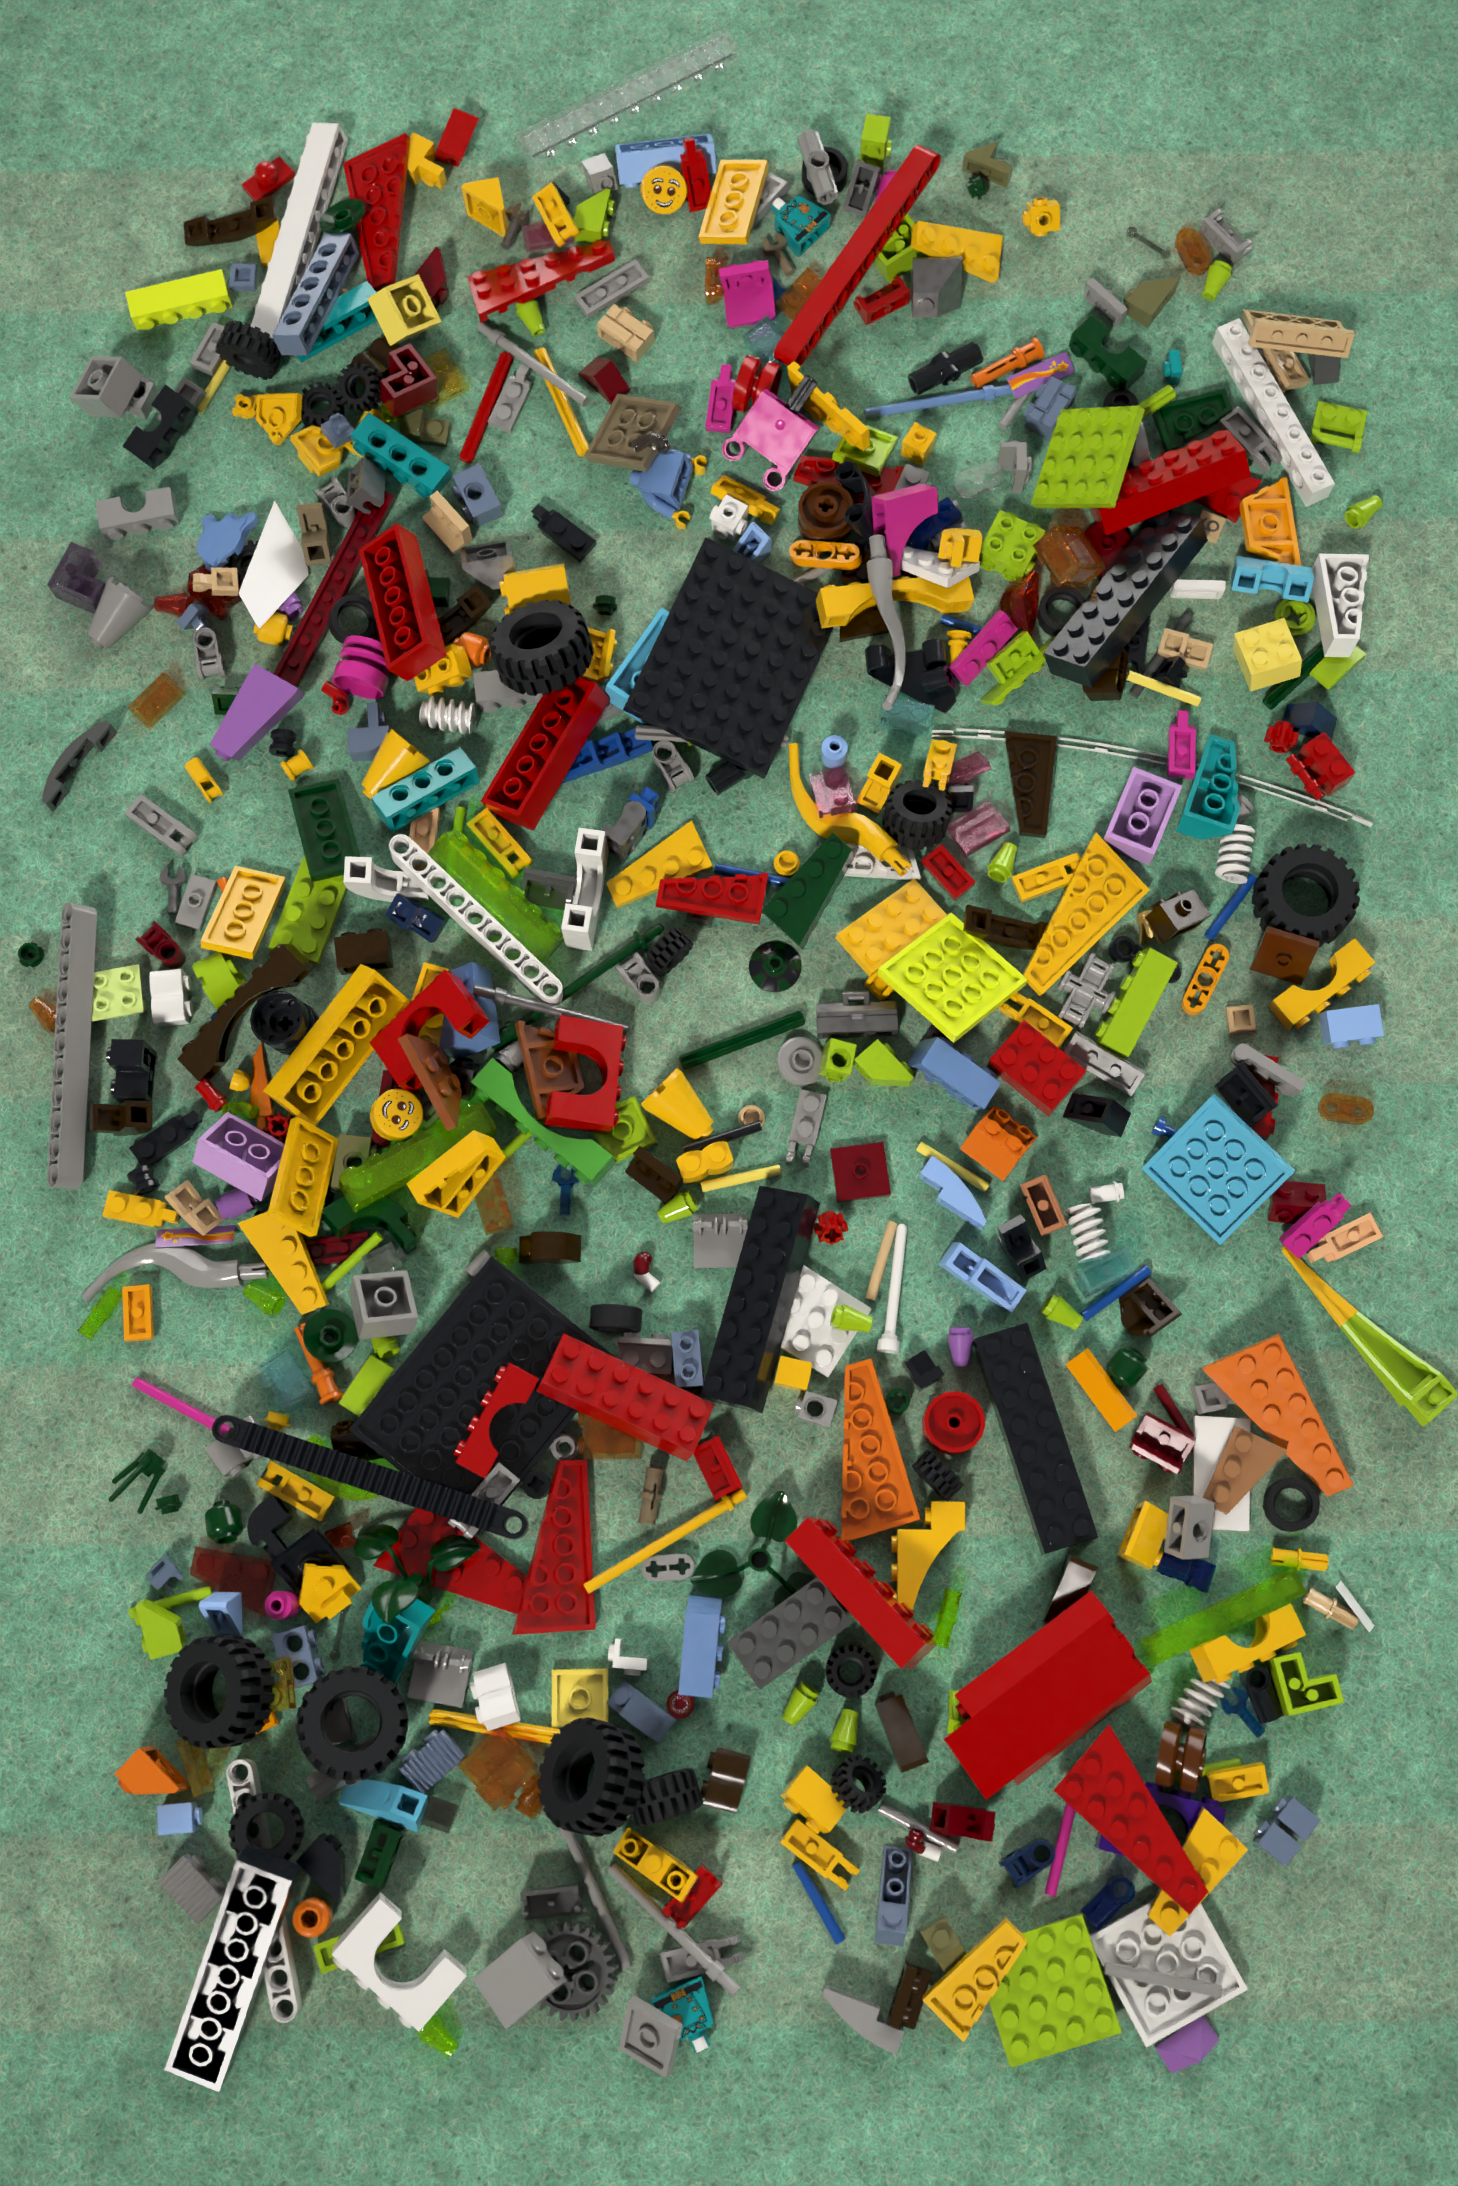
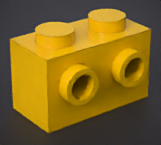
M453 644L446 646L447 656L414 677L417 691L428 693L429 696H436L442 694L445 688L463 685L465 683L464 680L473 677L465 648Z
M808 1766L798 1771L780 1795L785 1800L784 1805L794 1814L799 1812L807 1819L806 1825L818 1834L820 1832L822 1834L830 1832L847 1810L842 1807L844 1804L842 1800L838 1803L835 1799L838 1793L833 1794L832 1787Z

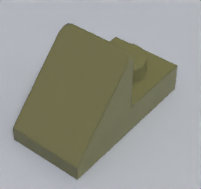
M998 142L965 153L963 171L976 176L979 175L983 179L1007 188L1011 180L1013 166L1008 165L1002 160L994 159Z
M418 409L401 418L399 433L415 444L447 447L451 424L449 420L425 418L423 409Z

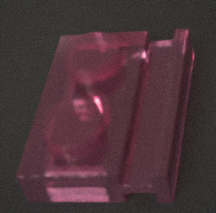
M845 767L821 771L820 775L815 776L812 773L808 774L819 818H823L825 814L833 816L857 811Z
M989 800L949 823L947 833L966 857L1010 832V825L997 809L993 808Z

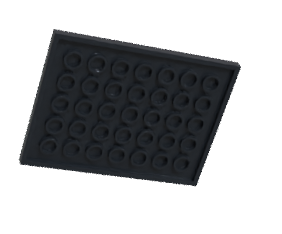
M705 537L623 710L764 779L833 627L821 628L816 605L818 592Z
M491 1256L349 1430L400 1472L471 1495L484 1478L455 1463L457 1456L453 1455L460 1440L466 1442L470 1434L467 1427L473 1416L479 1417L483 1411L484 1406L480 1405L486 1392L488 1390L493 1392L498 1382L494 1378L501 1365L507 1367L508 1363H511L539 1378L526 1404L512 1403L502 1407L496 1412L490 1423V1440L499 1454L489 1472L500 1462L520 1479L517 1485L501 1502L500 1505L502 1506L522 1482L525 1475L530 1472L578 1412L536 1391L562 1335H569L611 1356L613 1355ZM479 1529L476 1533L479 1535L482 1530Z

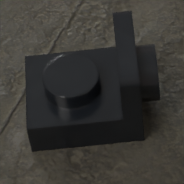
M459 1057L448 1066L460 1081L461 1099L470 1101L473 1098L474 1091L471 1081L480 1070V1064L473 1063V1060L470 1058Z

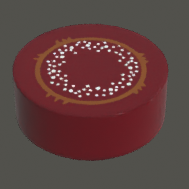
M676 1690L668 1696L666 1707L671 1716L677 1719H684L693 1712L695 1701L693 1696L678 1695L679 1690Z

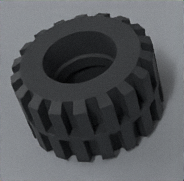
M909 780L905 781V784L899 783L896 785V788L890 790L887 796L882 819L883 829L900 846L905 845L908 849L915 847L918 850H923L924 847L932 848L934 844L938 845L946 835L952 811L951 800H948L949 796L946 793H942L938 786H932V783L929 787H923L922 780H916V782Z
M683 1768L644 1780L640 1788L642 1791L641 1797L637 1799L635 1803L636 1809L631 1815L635 1826L644 1827L698 1809L704 1802L694 1769Z
M265 1792L250 1797L236 1809V1813L230 1821L229 1837L231 1838V1848L235 1850L237 1858L246 1845L285 1860H289L295 1855L302 1844L305 1823L300 1813L301 1810L293 1803V1800L280 1793ZM261 1813H274L281 1818L284 1824V1836L279 1844L272 1848L257 1846L250 1836L251 1823Z

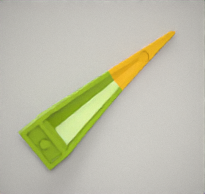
M1285 1246L1282 1247L1283 1254L1400 1407L1404 1405L1422 1427L1430 1423L1458 1396V1392L1441 1372L1417 1357L1377 1327L1334 1291L1301 1259Z

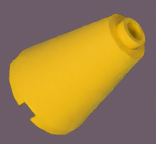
M390 728L361 783L364 787L362 792L371 799L379 791L385 790L401 779L419 771L431 761L415 746L405 740L403 736Z
M678 1068L673 1070L641 1103V1106L646 1111L695 1141L699 1137L701 1139L707 1138L714 1130L711 1127L714 1123L713 1119L683 1072Z

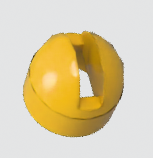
M235 1069L229 1089L241 1092L247 1090L251 1083L248 1073Z

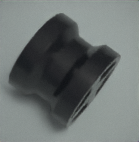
M287 729L272 730L270 737L273 741L269 746V753L277 757H293L295 755L293 743L296 741L297 734Z
M152 1165L138 1167L127 1174L128 1180L134 1185L133 1192L135 1196L148 1194L160 1187L159 1180L153 1176L154 1168Z
M534 1470L525 1475L522 1487L529 1497L542 1499L549 1494L551 1480L544 1472Z

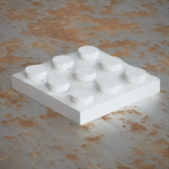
M803 1265L781 1349L798 1360L811 1362L812 1369L828 1378L858 1332L836 1330V1327L830 1326L834 1306L845 1304L867 1316L872 1308Z

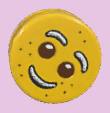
M664 164L656 165L650 168L642 178L641 196L645 204L653 212L664 215L671 214L683 205L687 195V185L681 173L674 167Z
M391 1089L384 1092L375 1100L370 1110V1121L373 1129L379 1136L390 1141H401L408 1138L419 1129L423 1120V1108L419 1099L405 1089Z

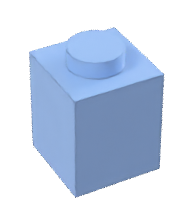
M198 1801L157 1805L158 1835L198 1831L199 1825L203 1822L202 1807H198Z

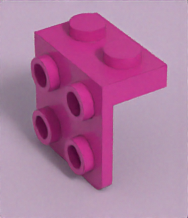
M756 260L748 264H732L719 268V276L724 290L728 327L734 328L771 322L776 319L773 281L768 260Z

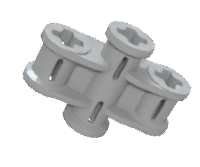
M1091 953L1080 977L1072 974V970L1068 969L1057 990L1060 992L1064 990L1070 993V996L1065 1002L1058 1018L1061 1020L1065 1019L1077 1025L1079 1030H1082L1093 1006L1100 1008L1101 1012L1105 1014L1116 993L1113 991L1109 993L1102 988L1116 964H1108L1096 958V954Z

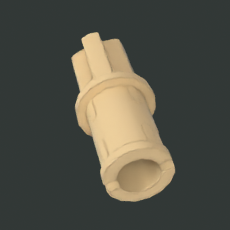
M1312 1587L1308 1589L1302 1603L1324 1614V1618L1328 1619L1330 1617L1349 1629H1354L1359 1622V1618L1352 1610L1337 1603L1338 1599L1334 1598L1332 1600Z

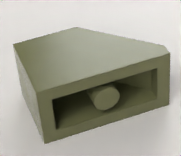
M1171 277L1140 282L1135 290L1130 289L1123 300L1128 308L1127 316L1149 328L1176 292L1179 279Z
M943 1914L918 1929L945 1974L967 1954Z

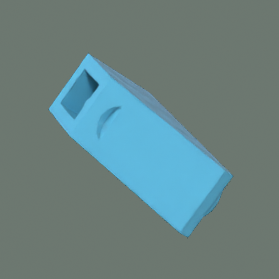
M369 1779L351 1786L346 1785L338 1804L417 1833L429 1807L428 1795L400 1785Z

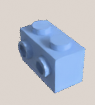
M1379 1004L1329 1010L1319 1014L1324 1046L1333 1045V1049L1350 1047L1349 1042L1359 1041V1046L1376 1043L1375 1039L1384 1036Z

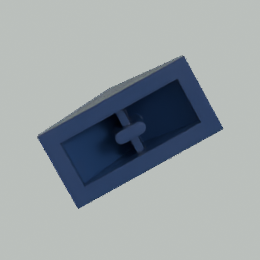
M1319 702L1287 704L1282 721L1293 724V732H1298L1300 735L1315 738L1325 732L1330 740H1332L1337 718Z

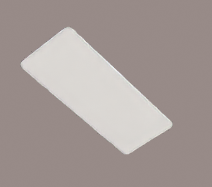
M1340 1581L1336 1589L1368 1632H1370L1374 1624L1343 1582Z

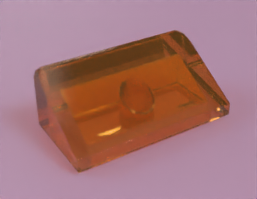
M163 672L128 706V709L134 717L150 730L186 694Z

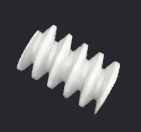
M430 696L428 702L423 700L419 715L420 727H426L429 723L431 729H435L439 725L442 731H445L449 726L450 732H456L459 727L461 734H466L468 729L470 735L473 733L476 719L474 703L471 702L469 708L465 709L464 701H461L459 706L455 707L454 699L450 700L448 706L445 705L443 697L440 698L438 704H435L434 696Z
M1236 824L1232 834L1224 835L1221 838V847L1218 850L1220 857L1217 859L1218 867L1215 869V874L1218 878L1236 884L1247 883L1248 878L1241 874L1249 873L1250 870L1243 864H1249L1251 858L1244 854H1251L1253 852V849L1246 845L1254 843V838L1247 835L1255 834V829L1247 825Z
M1087 1203L1065 1210L1066 1214L1074 1215L1068 1219V1224L1076 1226L1071 1229V1235L1079 1236L1073 1240L1074 1246L1081 1247L1075 1252L1076 1256L1084 1257L1078 1263L1100 1260L1111 1253V1250L1102 1249V1246L1107 1244L1108 1240L1099 1238L1100 1235L1106 1232V1229L1097 1228V1225L1102 1223L1103 1219L1094 1217L1095 1214L1101 1211V1208L1092 1207V1203Z
M1197 1669L1196 1674L1200 1680L1191 1678L1189 1681L1194 1690L1184 1688L1183 1693L1188 1699L1179 1697L1176 1701L1181 1709L1172 1707L1170 1711L1189 1728L1194 1727L1195 1724L1204 1727L1205 1723L1201 1719V1715L1211 1717L1212 1714L1207 1709V1706L1217 1708L1218 1704L1213 1697L1223 1698L1224 1694L1219 1688L1221 1686L1230 1688V1684L1226 1681L1216 1684L1215 1680L1203 1682Z

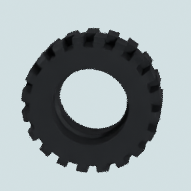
M540 600L539 603L530 602L526 603L527 606L513 609V613L510 615L506 614L502 618V622L497 623L489 641L490 652L499 676L508 688L523 695L525 692L530 696H537L539 693L548 695L551 691L557 690L558 692L563 690L568 684L571 686L578 677H582L585 674L586 668H589L592 661L594 648L585 620L579 610L566 602L563 604L559 600H553L552 602Z
M1305 843L1297 844L1294 850L1289 846L1283 849L1280 854L1276 853L1265 865L1253 887L1255 892L1252 895V904L1256 905L1253 913L1255 918L1261 917L1262 919L1259 926L1263 931L1266 930L1267 926L1319 941L1318 948L1322 947L1324 943H1331L1352 921L1356 914L1355 909L1359 906L1360 897L1357 896V893L1360 891L1359 882H1353L1356 876L1353 868L1348 870L1345 866L1348 862L1343 857L1338 859L1334 856L1335 851L1330 848L1327 851L1321 850L1322 846L1313 844L1311 848H1307ZM1295 877H1304L1315 881L1323 888L1327 895V911L1323 915L1315 917L1304 916L1295 912L1284 899L1283 884L1288 879Z
M236 1635L204 1636L203 1638L191 1641L189 1645H185L178 1653L180 1657H175L171 1663L172 1670L167 1673L165 1680L168 1682L167 1689H164V1698H167L165 1709L166 1714L171 1716L170 1723L174 1730L178 1729L177 1734L184 1741H188L190 1745L202 1747L203 1749L234 1747L253 1739L256 1735L255 1733H259L264 1727V1719L269 1718L272 1711L270 1704L275 1699V1693H272L275 1679L270 1674V1670H272L270 1662L264 1660L266 1656L260 1647L256 1648V1644L253 1641ZM219 1669L222 1671L227 1684L226 1703L220 1714L214 1705L212 1697L213 1682Z
M345 1666L341 1670L335 1671L334 1669L327 1672V1675L322 1679L318 1678L313 1683V1687L309 1692L306 1691L304 1694L303 1702L297 1712L296 1734L298 1735L301 1750L308 1761L319 1772L332 1779L344 1780L345 1782L367 1780L371 1776L386 1770V1767L396 1760L401 1748L403 1749L408 1732L405 1702L396 1685L391 1680L389 1681L384 1674L369 1670L368 1667L352 1668V1666ZM350 1696H358L369 1700L376 1707L380 1716V1728L374 1741L366 1748L354 1752L343 1751L335 1747L328 1739L325 1731V1721L331 1707L337 1701Z
M586 1717L584 1719H575L560 1729V1733L553 1736L550 1740V1747H547L543 1755L545 1758L543 1764L540 1763L539 1772H541L540 1779H538V1789L541 1791V1794L538 1795L541 1805L545 1806L543 1811L552 1824L562 1828V1830L593 1837L609 1835L616 1831L617 1827L625 1824L628 1820L627 1816L633 1814L636 1809L635 1803L641 1797V1783H644L645 1774L642 1773V1767L645 1766L644 1758L640 1755L642 1751L630 1731L625 1730L624 1727ZM595 1763L593 1780L587 1791L588 1777Z

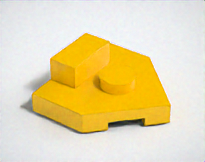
M257 394L256 421L266 430L274 445L280 446L301 421L302 394Z
M311 425L291 435V442L298 450L299 459L311 474L316 473L318 477H321L340 467L344 444L334 448L322 433L321 427Z
M305 1563L302 1587L299 1593V1604L317 1624L326 1616L330 1620L352 1603L350 1597L362 1588L344 1565L317 1566L316 1564Z

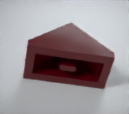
M596 357L578 373L610 405H612L617 394L626 395L631 391L612 360Z

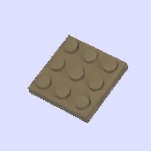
M617 394L584 456L589 462L648 472L680 411V407L675 402Z

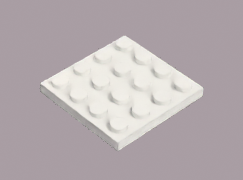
M1154 1898L1090 1934L1096 1955L1103 1969L1105 1962L1222 1985V1995L1219 1998L1107 1975L1146 2047L1248 1990L1201 1903L1171 1937L1147 1915Z

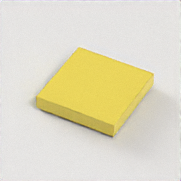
M552 1669V1728H562L575 1719H584L586 1717L609 1723V1704H607L609 1700V1669Z

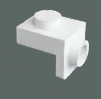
M615 1638V1644H609L608 1661H613L612 1668H623L624 1674L641 1676V1670H648V1659L621 1656L622 1639Z

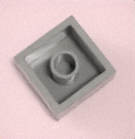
M91 356L69 398L90 416L121 418L127 411L128 403L133 394L138 390L139 382L143 375L122 357Z
M407 1270L353 1275L349 1295L359 1340L413 1334L418 1315Z

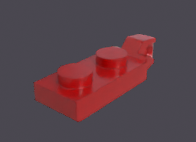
M693 137L683 139L685 153L680 154L681 171L687 185L686 198L690 213L707 209L711 195L705 156L701 149L696 150Z

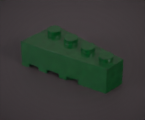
M832 833L761 910L772 923L802 950L807 944L812 931L816 928L824 909L831 901L834 891L839 886L855 857L853 850Z

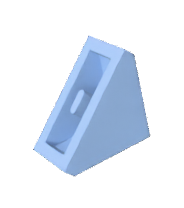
M751 522L733 551L760 564L771 555V538L755 522Z
M214 1592L200 1602L199 1609L215 1636H242V1592Z

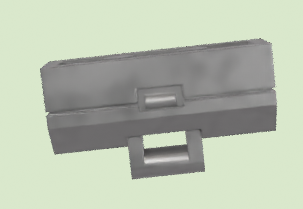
M869 990L842 991V1003L816 1004L817 1039L897 1036L896 1001L869 1002ZM864 1001V1005L848 1006V1002Z

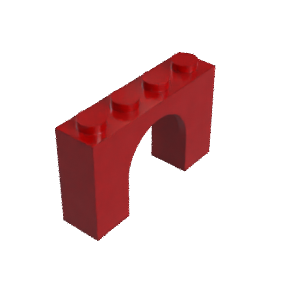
M447 970L436 976L433 982L419 993L408 1006L400 1011L370 1041V1044L397 1085L413 1094L422 1087V1084L398 1041L399 1037L407 1033L418 1037L423 1025L429 1019L439 1014H445L454 1029L469 1039H472L490 1022L461 979Z
M563 1015L559 1017L555 1024L553 1049L582 1054L592 1059L600 1069L602 1085L599 1091L590 1095L552 1091L547 1098L545 1125L606 1135L613 1126H617L619 1111L615 1110V1105L621 1095L618 1076L621 1077L624 1067V1061L620 1060V1055L626 1045V1036L622 1035L623 1026Z

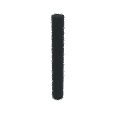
M758 1120L682 1145L684 1153L702 1151L712 1143L729 1142L762 1131V1127Z

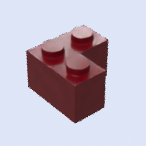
M411 343L389 352V373L391 376L380 380L381 401L394 418L437 398V377Z

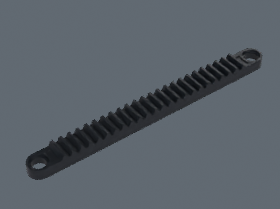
M231 1415L218 1417L212 1425L213 1436L221 1443L508 1539H521L529 1529L528 1519L519 1511ZM225 1422H232L234 1425V1432L230 1437H223L221 1435L220 1428ZM512 1517H518L522 1522V1528L517 1533H510L506 1527L508 1520Z

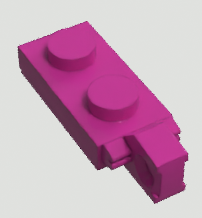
M721 364L720 378H714L711 381L705 424L706 431L731 433L734 413L732 398L736 380L731 379V365Z
M1178 710L1175 724H1170L1168 730L1167 777L1193 779L1195 776L1196 729H1194V726L1188 725V711Z
M1340 1192L1329 1202L1327 1200L1322 1203L1318 1201L1279 1237L1280 1242L1300 1259L1342 1220L1343 1214L1351 1207V1204Z

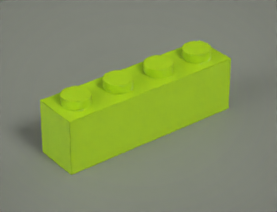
M1151 947L1144 949L1142 952L1139 951L1132 961L1134 968L1131 974H1127L1120 984L1122 991L1118 999L1114 998L1107 1009V1012L1110 1014L1106 1022L1102 1021L1095 1032V1035L1098 1036L1095 1042L1122 1058L1129 1057L1178 962Z

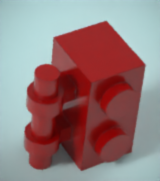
M1325 732L1303 745L1297 757L1295 754H1292L1286 759L1291 767L1290 771L1292 774L1300 778L1305 785V791L1308 795L1312 794L1316 801L1322 799L1325 794L1330 796L1347 785L1356 773Z

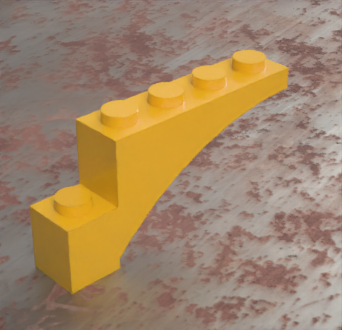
M931 1501L930 1508L924 1509V1524L930 1525V1530L897 1529L896 1536H891V1553H896V1564H891V1581H896V1594L893 1597L900 1604L904 1602L913 1610L921 1583L929 1567L948 1541L958 1531H965V1502Z

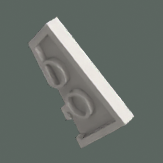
M909 546L904 547L900 563L901 570L946 588L978 572L980 567V561H962L961 567H952L948 559L938 558V553L915 549Z
M852 843L846 844L853 850L855 857L844 876L902 880L915 879L920 881L921 876L913 849H908L905 845H898L897 850L912 863L911 869L908 870L906 868L908 872L904 876H899L886 861L879 862L863 846Z

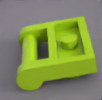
M1318 401L1309 437L1311 443L1329 444L1351 449L1350 452L1359 453L1368 411ZM1320 429L1347 434L1354 437L1353 439L1337 435L1327 434L1320 432Z

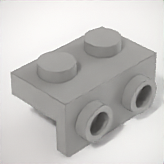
M1017 440L1001 442L996 470H1011L1012 493H1022L1024 485H1028L1032 464L1031 457H1027V442H1019Z

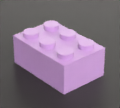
M1133 767L1103 840L1113 851L1150 865L1182 785Z
M227 1112L198 1139L192 1163L262 1201L274 1189L284 1143Z

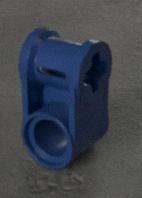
M1036 1838L1006 1855L998 1863L1000 1866L1005 1867L1013 1880L1012 1886L1017 1888L1050 1866L1055 1859V1850L1048 1840ZM1039 1845H1045L1049 1849V1855L1044 1860H1038L1034 1857V1850ZM1013 1863H1016V1865L1018 1866L1019 1870L1021 1871L1020 1874L1017 1872Z

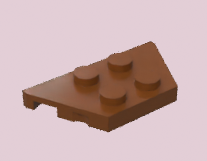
M520 1020L515 1023V1029L536 1120L541 1121L545 1118L547 1098L552 1091L577 1095L585 1086L577 1053L553 1049L554 1033L551 1030L543 1027L540 1029L525 1025V1022Z
M408 1033L399 1037L398 1041L445 1129L449 1131L457 1127L462 1090L458 1077L451 1072L447 1064V1056L435 1043Z

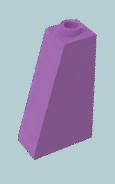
M254 663L209 745L217 749L215 754L224 760L229 761L230 758L239 761L304 697L305 692Z

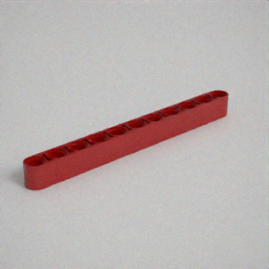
M915 145L779 340L773 354L775 360L787 366L793 361L800 367L803 365L936 173L941 161L940 154L921 145Z

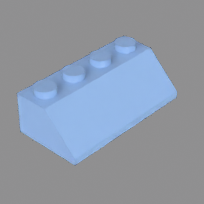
M711 134L615 145L619 184H624L626 188L637 187L650 168L662 164L674 167L682 175L680 154L685 153L683 139L693 137L695 140L696 150H702L706 160L708 176L711 178V174L717 173L714 142Z

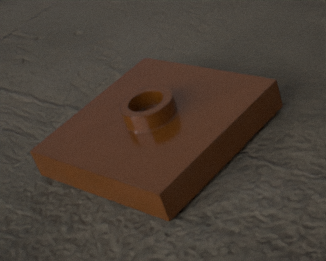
M1267 926L1252 960L1250 970L1302 985L1318 950L1319 941Z

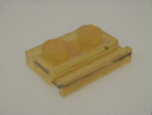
M183 1739L177 1741L176 1745L193 1796L198 1797L214 1791L212 1776L207 1768L202 1747H194Z

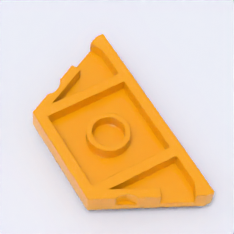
M1283 477L1277 483L1262 488L1257 494H1251L1240 502L1239 508L1246 551L1269 561L1301 566L1287 477Z

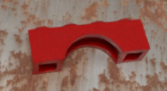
M508 1363L507 1367L501 1365L494 1378L498 1382L493 1392L490 1390L486 1392L480 1405L484 1406L483 1411L479 1417L473 1416L467 1427L470 1434L466 1442L460 1440L453 1455L457 1456L455 1463L483 1478H486L499 1454L493 1447L489 1436V1427L493 1416L499 1409L508 1404H526L539 1378L511 1363Z

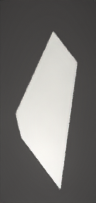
M275 501L238 593L258 629L309 575L303 550Z

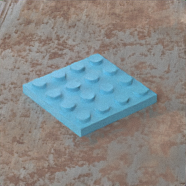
M1215 1093L1141 1168L1219 1245L1295 1172L1275 1150Z

